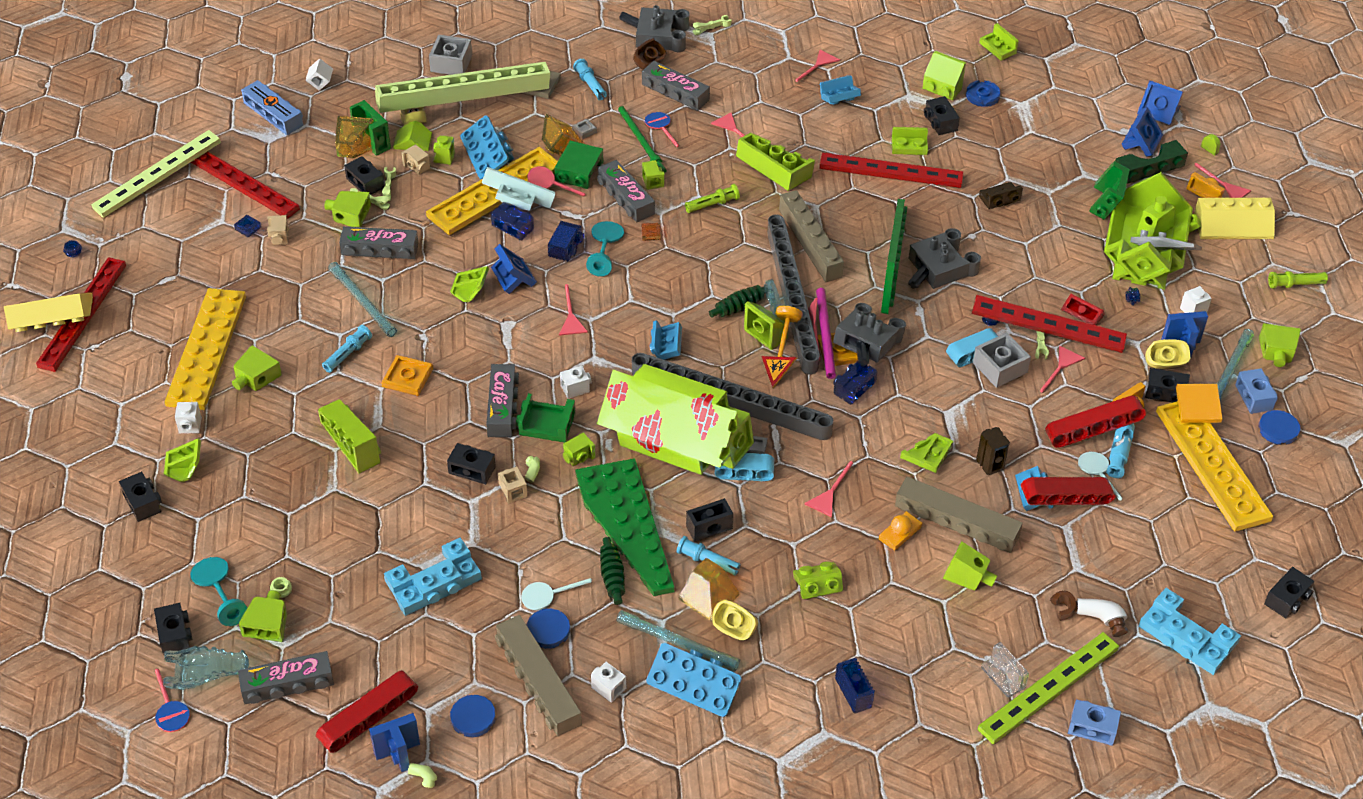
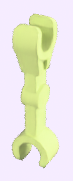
M723 15L720 20L709 21L708 23L696 22L693 24L696 30H692L695 35H700L710 28L714 29L718 26L729 27L732 24V20L729 19L728 15Z
M385 167L384 175L387 180H385L382 194L391 201V179L396 177V168L393 167V171L389 172L387 167Z
M356 188L350 189V191L358 192ZM370 195L371 203L383 210L389 208L390 204L387 203L389 201L388 197H373Z
M1037 331L1036 341L1038 347L1035 358L1039 359V354L1042 353L1045 355V359H1047L1049 350L1045 345L1044 333Z

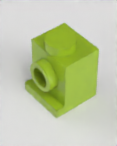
M440 135L437 138V142L434 143L433 151L436 153L433 160L434 163L451 165L455 155L454 137Z
M656 160L642 162V177L646 189L664 187V171L662 172V168L658 167Z
M584 433L563 443V458L572 466L582 463L588 458L592 460L596 458L595 444Z

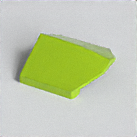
M409 122L397 130L393 149L406 150L416 144L423 151H429L432 132L421 122Z
M485 266L457 273L450 290L451 294L462 302L472 301L483 287L489 267Z
M198 438L167 451L164 475L179 482L188 481L199 463L201 440Z

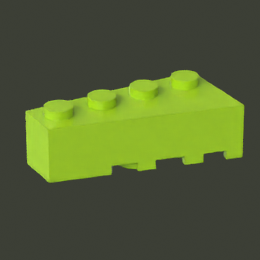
M749 133L738 140L736 157L789 191L812 178L815 164L814 159L809 158L806 160L801 157L802 154L797 152L792 154L785 151L786 147L771 145V141L753 133Z
M338 399L318 409L321 424L358 473L380 464L379 454H381V450L377 444L376 436L356 417L348 405H345Z

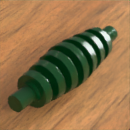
M768 284L763 287L755 285L736 291L716 303L715 308L709 311V315L711 318L717 315L725 317L744 311L746 302L749 301L756 304L764 299V294L770 292L771 288Z
M604 537L602 539L603 546L600 548L601 576L608 596L613 598L615 605H621L623 603L622 596L625 594L624 566L616 545L611 543L610 537Z

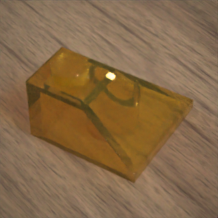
M549 114L545 115L542 141L546 145L545 148L548 152L561 156L569 141L584 144L569 124Z
M337 117L335 140L337 157L356 158L372 150L369 125L374 123L372 118Z
M706 557L692 571L679 595V600L713 622L712 615L715 606L723 600L734 601L739 596V591L725 570Z

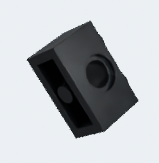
M946 96L926 100L924 116L928 118L932 128L936 130L938 135L958 131L960 117Z
M363 156L344 165L346 179L360 192H369L372 195L384 188L385 177L382 171L377 170Z
M1150 368L1146 380L1145 398L1171 403L1177 402L1176 386L1177 384H1189L1190 374Z
M457 443L447 459L448 473L486 485L496 468L495 454Z
M142 471L118 481L122 494L137 522L161 513L159 506L162 503L161 497L157 491L153 492L154 485L150 477L146 479Z
M725 498L686 511V527L693 541L696 542L733 529V512Z
M1291 567L1268 592L1264 605L1286 619L1291 613L1296 614L1303 600L1308 601L1312 596L1314 580L1296 568Z
M181 603L154 608L159 643L163 655L166 656L190 650L189 641L193 640L190 627L186 628V623H190L187 610H182Z

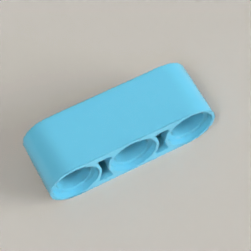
M992 328L985 329L951 343L946 353L958 367H963L973 363L975 347L998 337V335Z
M746 453L734 469L723 465L720 468L715 466L714 473L719 479L769 481L774 477V457L769 454Z

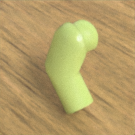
M529 456L526 459V465L529 469L524 479L533 483L540 470V459Z
M410 763L408 774L424 778L422 785L433 788L435 780H437V775L429 766Z

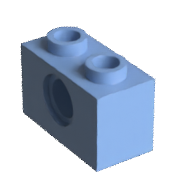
M1262 368L1239 372L1235 386L1250 414L1272 411L1278 397Z
M1076 699L1068 734L1113 746L1121 711Z

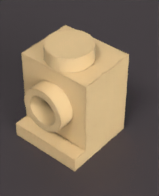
M416 144L401 152L404 167L408 166L409 169L414 170L419 175L430 169L429 155Z
M286 215L268 216L269 226L267 227L268 237H271L273 245L288 244L289 227Z
M518 467L506 469L498 473L499 485L507 498L508 504L527 497V484Z

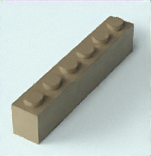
M795 190L781 194L779 211L825 283L842 278L843 259L798 191Z
M907 476L896 495L895 507L1009 553L1012 552L1021 533L1023 522Z
M518 615L496 625L497 634L495 635V640L498 646H503L505 649L504 653L507 661L514 664L515 673L519 680L523 679L525 682L524 686L528 695H533L536 708L539 713H544L548 728L550 730L553 729L556 735L560 736L581 726L580 710L522 617Z

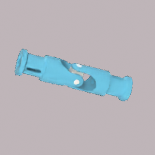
M1134 423L1115 430L1109 456L1110 465H1108L1106 471L1110 477L1122 478L1124 476V466L1128 462L1135 430Z

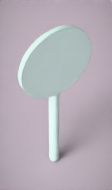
M1086 452L1079 457L1078 465L1088 474L1106 477L1103 473L1107 471L1109 461L1100 453ZM1110 483V485H1111V487H1112V489H1113V491H1114L1115 496L1118 498L1119 501H1121V500H1122L1121 495L1117 492V490L1114 488V486Z
M589 578L554 590L546 583H532L523 590L521 595L522 603L530 610L545 609L552 603L554 594L591 583L592 579Z

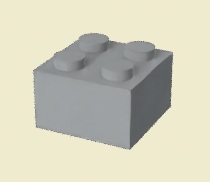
M438 35L429 54L430 71L450 75L465 73L472 58L471 39Z
M1006 332L975 347L973 364L997 388L1028 373L1031 356Z

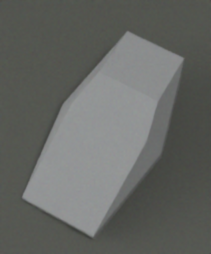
M1141 230L1140 237H1131L1130 240L1131 243L1137 245L1150 242L1157 250H1168L1170 248L1173 250H1201L1202 248L1193 243L1166 238V233L1159 232L1157 237H1148V231Z

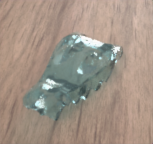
M193 646L180 651L164 652V660L175 663L174 677L167 676L163 679V686L171 689L185 690L225 676L238 675V670L249 667V659L244 650H241L239 653H227L224 649L219 650L216 647L208 649L206 646L201 648Z

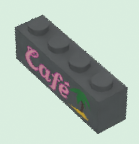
M653 61L642 71V85L697 111L710 100V86L656 61Z
M617 160L598 167L597 180L599 184L606 188L608 194L616 199L618 205L622 206L626 210L627 215L632 217L636 223L655 215V201Z
M343 226L339 244L341 255L415 259L418 248L417 230Z
M491 364L486 422L488 437H512V429H516V417H513V414H517V402H514V399H518V387H515V384H519V372H515V364Z
M327 651L238 670L244 705L255 704L272 698L278 699L295 693L301 694L309 690L324 689L334 685Z

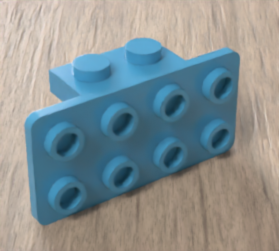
M487 115L479 119L460 135L480 179H483L487 167L498 170L514 159L511 152L513 149L506 142L507 136L503 131L499 132L493 126Z
M662 643L647 676V684L721 717L727 716L742 677L723 668V662L713 658L710 661L702 659L703 654L693 649L688 653L667 643Z

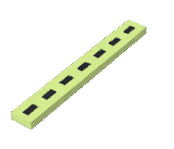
M210 130L206 131L91 204L93 210L101 217H106L220 144V138Z

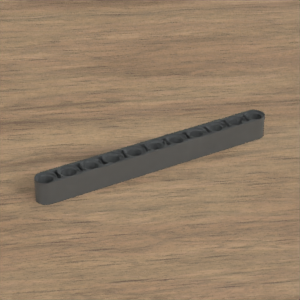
M771 215L768 218L767 235L785 306L795 307L803 313L800 321L790 322L801 370L805 374H815L819 368L820 354L786 223L781 215Z
M637 353L632 356L633 376L643 364H647L727 391L729 406L750 413L751 417L819 440H828L832 436L834 420L829 414L645 353Z

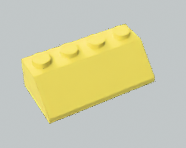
M1198 198L1194 214L1198 216L1201 222V227L1198 228L1200 239H1274L1275 209L1271 198Z
M79 293L4 306L8 329H15L16 332L27 331L28 326H34L35 329L46 327V323L53 322V326L65 324V320L72 319V323L84 321V317L90 316L93 295L92 293Z

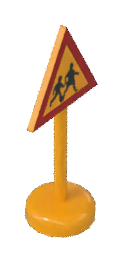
M778 306L776 308V316L785 321L778 357L761 356L772 388L777 385L797 359V357H782L789 323L800 321L803 315L802 311L795 307Z

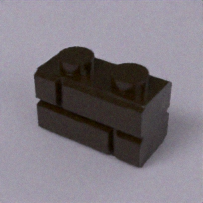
M999 427L986 429L980 435L976 460L980 466H983L982 469L986 475L1003 471L1005 468L1010 442L1006 436H1003V432Z

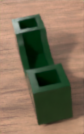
M1177 140L1161 144L1157 157L1145 159L1128 154L1116 158L1115 162L1130 169L1127 180L1128 184L1149 178L1160 172L1165 173L1185 166L1188 152Z

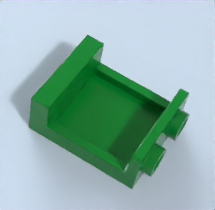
M365 100L350 106L353 133L358 135L365 132L371 139L372 152L376 156L390 150L388 122Z
M569 141L554 167L555 181L588 189L590 177L596 166H602L604 162L603 148Z
M1115 161L1108 167L1094 184V188L1103 192V194L1090 207V213L1104 220L1124 198L1130 169Z
M528 393L526 400H523L521 404V415H517L516 418L519 435L563 443L567 442L576 414L575 400L567 399L565 406L533 401L532 394Z

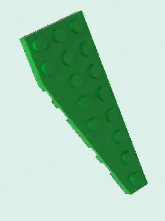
M905 199L897 200L881 313L888 314L889 307L893 308L908 209V206H904Z
M635 458L575 469L576 479L585 508L590 510L595 521L600 523L605 530V534L611 538V542L616 545L621 555L626 557L631 568L636 570L647 589L653 596L673 593L675 587Z

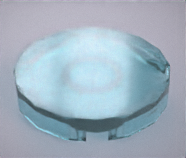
M773 279L765 281L764 288L766 298L770 303V311L776 316V308L781 306L776 285Z

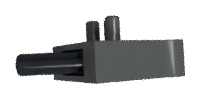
M657 5L653 8L641 7L639 19L626 12H621L619 19L637 28L636 48L645 41L654 38L665 50L679 53L686 49V33L684 31L689 29V11L685 9H660Z

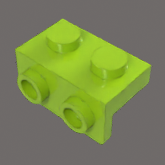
M997 23L994 25L993 32L981 37L979 43L1002 61L1017 53L1019 41Z
M822 562L817 566H802L798 570H793L794 579L800 586L802 599L843 591L842 573L834 562Z

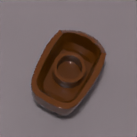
M652 38L636 49L633 60L640 69H645L653 61L660 63L666 57L667 52L659 42Z

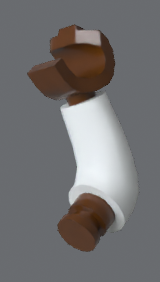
M1065 590L1056 592L1050 598L1052 604L1056 606L1064 604L1068 607L1066 610L1059 611L1058 618L1060 621L1070 618L1076 612L1079 615L1100 618L1106 626H1110V629L1114 630L1112 632L1113 637L1123 636L1128 633V629L1124 627L1126 625L1125 620L1127 619L1126 612L1115 602L1077 598L1076 601L1074 595Z

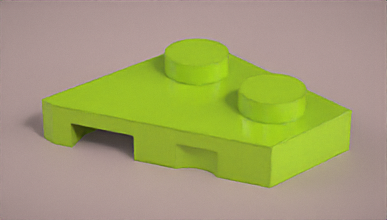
M934 433L927 437L926 440L916 443L914 448L908 451L903 450L900 458L936 473L952 448L953 440Z

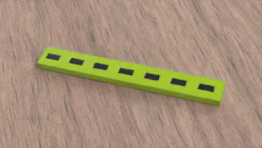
M1102 632L978 725L977 730L994 745L1118 651L1119 645Z

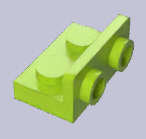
M893 127L891 138L892 154L927 155L928 128Z

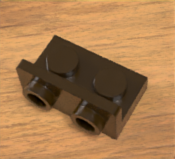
M1012 182L980 190L979 197L988 209H993L1021 201L1023 188L1021 185L1015 187Z

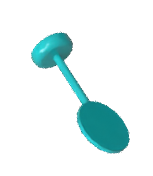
M611 221L599 222L591 229L592 236L603 243L600 253H594L588 257L586 267L591 274L598 277L608 275L612 269V260L604 254L607 243L619 241L624 236L623 227Z
M219 557L203 559L192 568L190 573L191 580L196 585L202 587L215 586L224 602L217 611V618L222 625L234 626L239 624L248 607L240 599L228 600L219 584L228 575V563Z

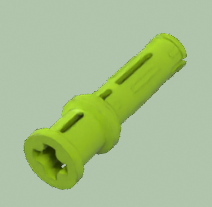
M732 184L731 187L725 189H717L713 194L685 202V209L687 213L717 203L725 204L726 201L732 199L738 200L740 198L739 190L736 184Z
M1290 271L1277 274L1276 272H1270L1268 276V284L1272 289L1277 286L1291 288L1293 285L1326 284L1328 281L1326 272L1293 274Z

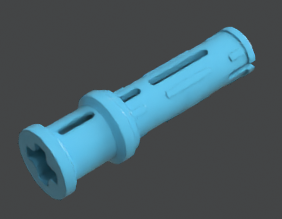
M578 59L573 64V69L579 73L582 81H586L597 99L603 100L604 98L601 94L606 98L607 92L595 78L593 69L588 67L585 59Z
M360 325L353 335H349L346 338V342L322 363V367L327 372H332L353 351L359 350L366 340L372 338L371 331L366 326Z
M687 536L681 538L676 552L678 554H686L692 557L693 561L702 560L733 576H736L738 571L732 569L731 566L740 569L741 566L740 563L705 549L702 543L697 544L688 540Z

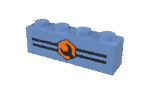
M257 80L241 89L244 104L285 135H289L303 126L302 112L281 98L278 93L270 90L267 85Z

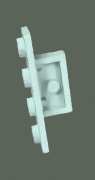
M487 167L482 180L483 184L498 189L495 199L517 206L522 210L530 211L533 203L550 208L556 194L554 191Z

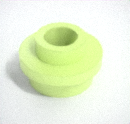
M278 577L272 581L270 590L279 592L281 594L280 598H284L291 593L292 585L286 578Z

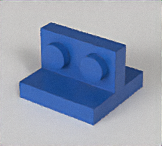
M1149 80L1137 114H1139L1142 108L1148 107L1155 120L1171 125L1175 113L1180 110L1181 106L1179 103L1183 92Z
M1148 107L1140 110L1122 142L1125 150L1140 146L1146 157L1153 155L1163 136Z
M501 244L495 248L500 259L491 269L505 292L510 294L522 281L531 287L537 283L522 257Z
M1207 312L1168 314L1161 340H1181L1186 342L1189 346L1191 359L1193 350L1196 349V344L1201 342L1208 319Z
M414 713L369 728L376 760L391 755L394 765L398 764L401 772L408 770L410 764L407 749L420 745Z

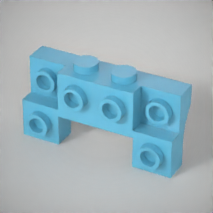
M461 537L441 546L442 554L446 560L410 576L402 564L384 573L385 582L405 616L431 603H436L450 594H455L459 590L482 579L481 571L471 558V553Z
M1165 588L1154 600L1153 606L1141 618L1138 627L1160 640L1164 645L1180 653L1184 658L1191 660L1214 675L1230 652L1239 643L1241 635L1223 623L1213 634L1178 612L1183 605L1184 599L1168 588Z

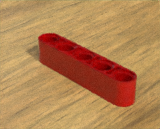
M1132 395L1053 421L1046 426L1045 431L1052 445L1060 448L1139 422L1146 416V410L1138 397Z
M1030 477L1021 483L1022 491L1029 505H1104L1115 499L1114 491L1106 477Z
M404 671L396 672L323 724L317 730L316 738L330 753L339 751L411 699L417 693L419 686Z

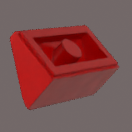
M1073 294L1069 295L1061 308L1062 311L1092 325H1097L1105 315L1104 310Z

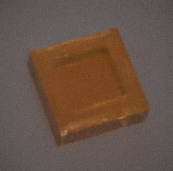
M660 223L641 224L642 241L661 240Z

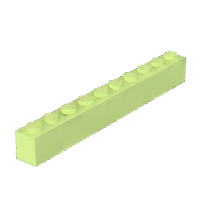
M546 62L375 85L376 104L379 112L383 113L549 89L550 71Z

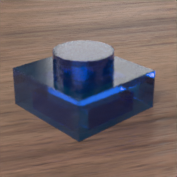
M245 215L234 224V228L246 237H250L261 228V224L251 216Z

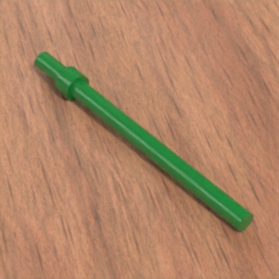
M620 106L618 108L619 113L650 157V161L656 160L658 167H661L662 172L664 171L665 174L667 170L662 164V159L653 151L624 106Z

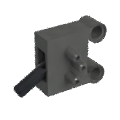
M955 228L947 229L942 234L910 245L908 258L918 271L909 280L908 285L915 289L926 279L931 287L935 289L968 276H976L979 273L981 256L976 252H968L962 258L957 252L960 246L961 232Z
M865 303L855 305V309L836 327L833 343L857 353V360L861 367L868 365L869 359L878 363L895 344L901 343L906 327V322L899 318L890 319L888 325L883 323L882 320H876V314L871 313L872 307Z

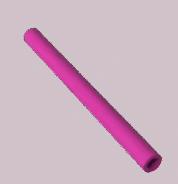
M818 288L816 296L826 377L833 379L836 377L826 291L824 288Z

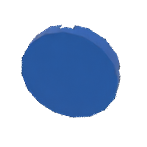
M977 80L967 86L966 97L974 105L988 107L995 105L999 101L1000 89L993 82L985 80L980 82V80Z
M1268 411L1262 415L1258 424L1261 435L1267 441L1274 444H1291L1300 433V424L1297 419L1285 411Z
M552 608L535 612L526 624L538 645L544 649L558 647L560 643L568 639L570 634V623L567 616L561 611Z
M467 695L460 698L453 705L450 711L451 724L456 732H460L466 737H479L486 734L491 729L490 727L493 723H495V708L492 702L484 696Z

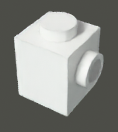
M319 59L309 67L306 81L316 89L321 90L330 82L333 68Z
M1199 286L1184 292L1180 308L1184 313L1208 312L1212 298Z
M583 366L560 372V384L567 399L590 392L591 376L589 372H585Z
M177 402L175 421L178 432L199 433L202 417L198 402Z
M605 662L601 667H596L591 674V688L612 703L626 689V676L608 662Z

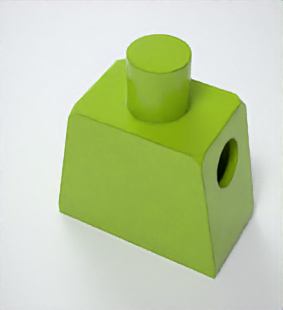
M340 191L336 200L326 199L324 208L325 210L332 211L335 222L350 227H361L371 207L369 192Z
M1157 197L1153 204L1144 209L1137 234L1140 235L1141 230L1148 231V237H1157L1159 232L1165 233L1174 227L1175 207L1168 203L1165 197Z
M1263 323L1259 334L1263 358L1274 361L1276 367H1283L1286 363L1292 362L1301 329Z
M252 345L234 364L236 378L232 381V385L237 390H241L247 385L254 391H257L282 375L280 363Z
M961 541L943 579L968 589L976 590L980 581L992 587L997 575L986 570L990 563L989 558Z
M270 590L266 598H253L239 622L242 637L283 642L287 610L285 602L280 600L281 594L279 592Z

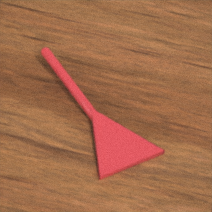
M819 50L816 64L799 76L796 82L800 81L818 66L838 62L840 59Z
M732 113L711 122L713 125L734 131L741 137L745 136L736 128Z
M1198 163L1194 164L1201 171L1215 178L1219 184L1224 186L1230 198H1243L1251 192L1249 189L1223 182Z
M565 284L569 314L559 335L588 333L572 313L569 285Z
M815 298L809 306L808 312L819 350L817 327L815 325L817 298Z
M1059 346V366L1041 388L1040 392L1043 393L1061 369L1082 361L1085 357Z
M850 461L830 490L809 500L805 505L832 517L833 492L853 465V462Z

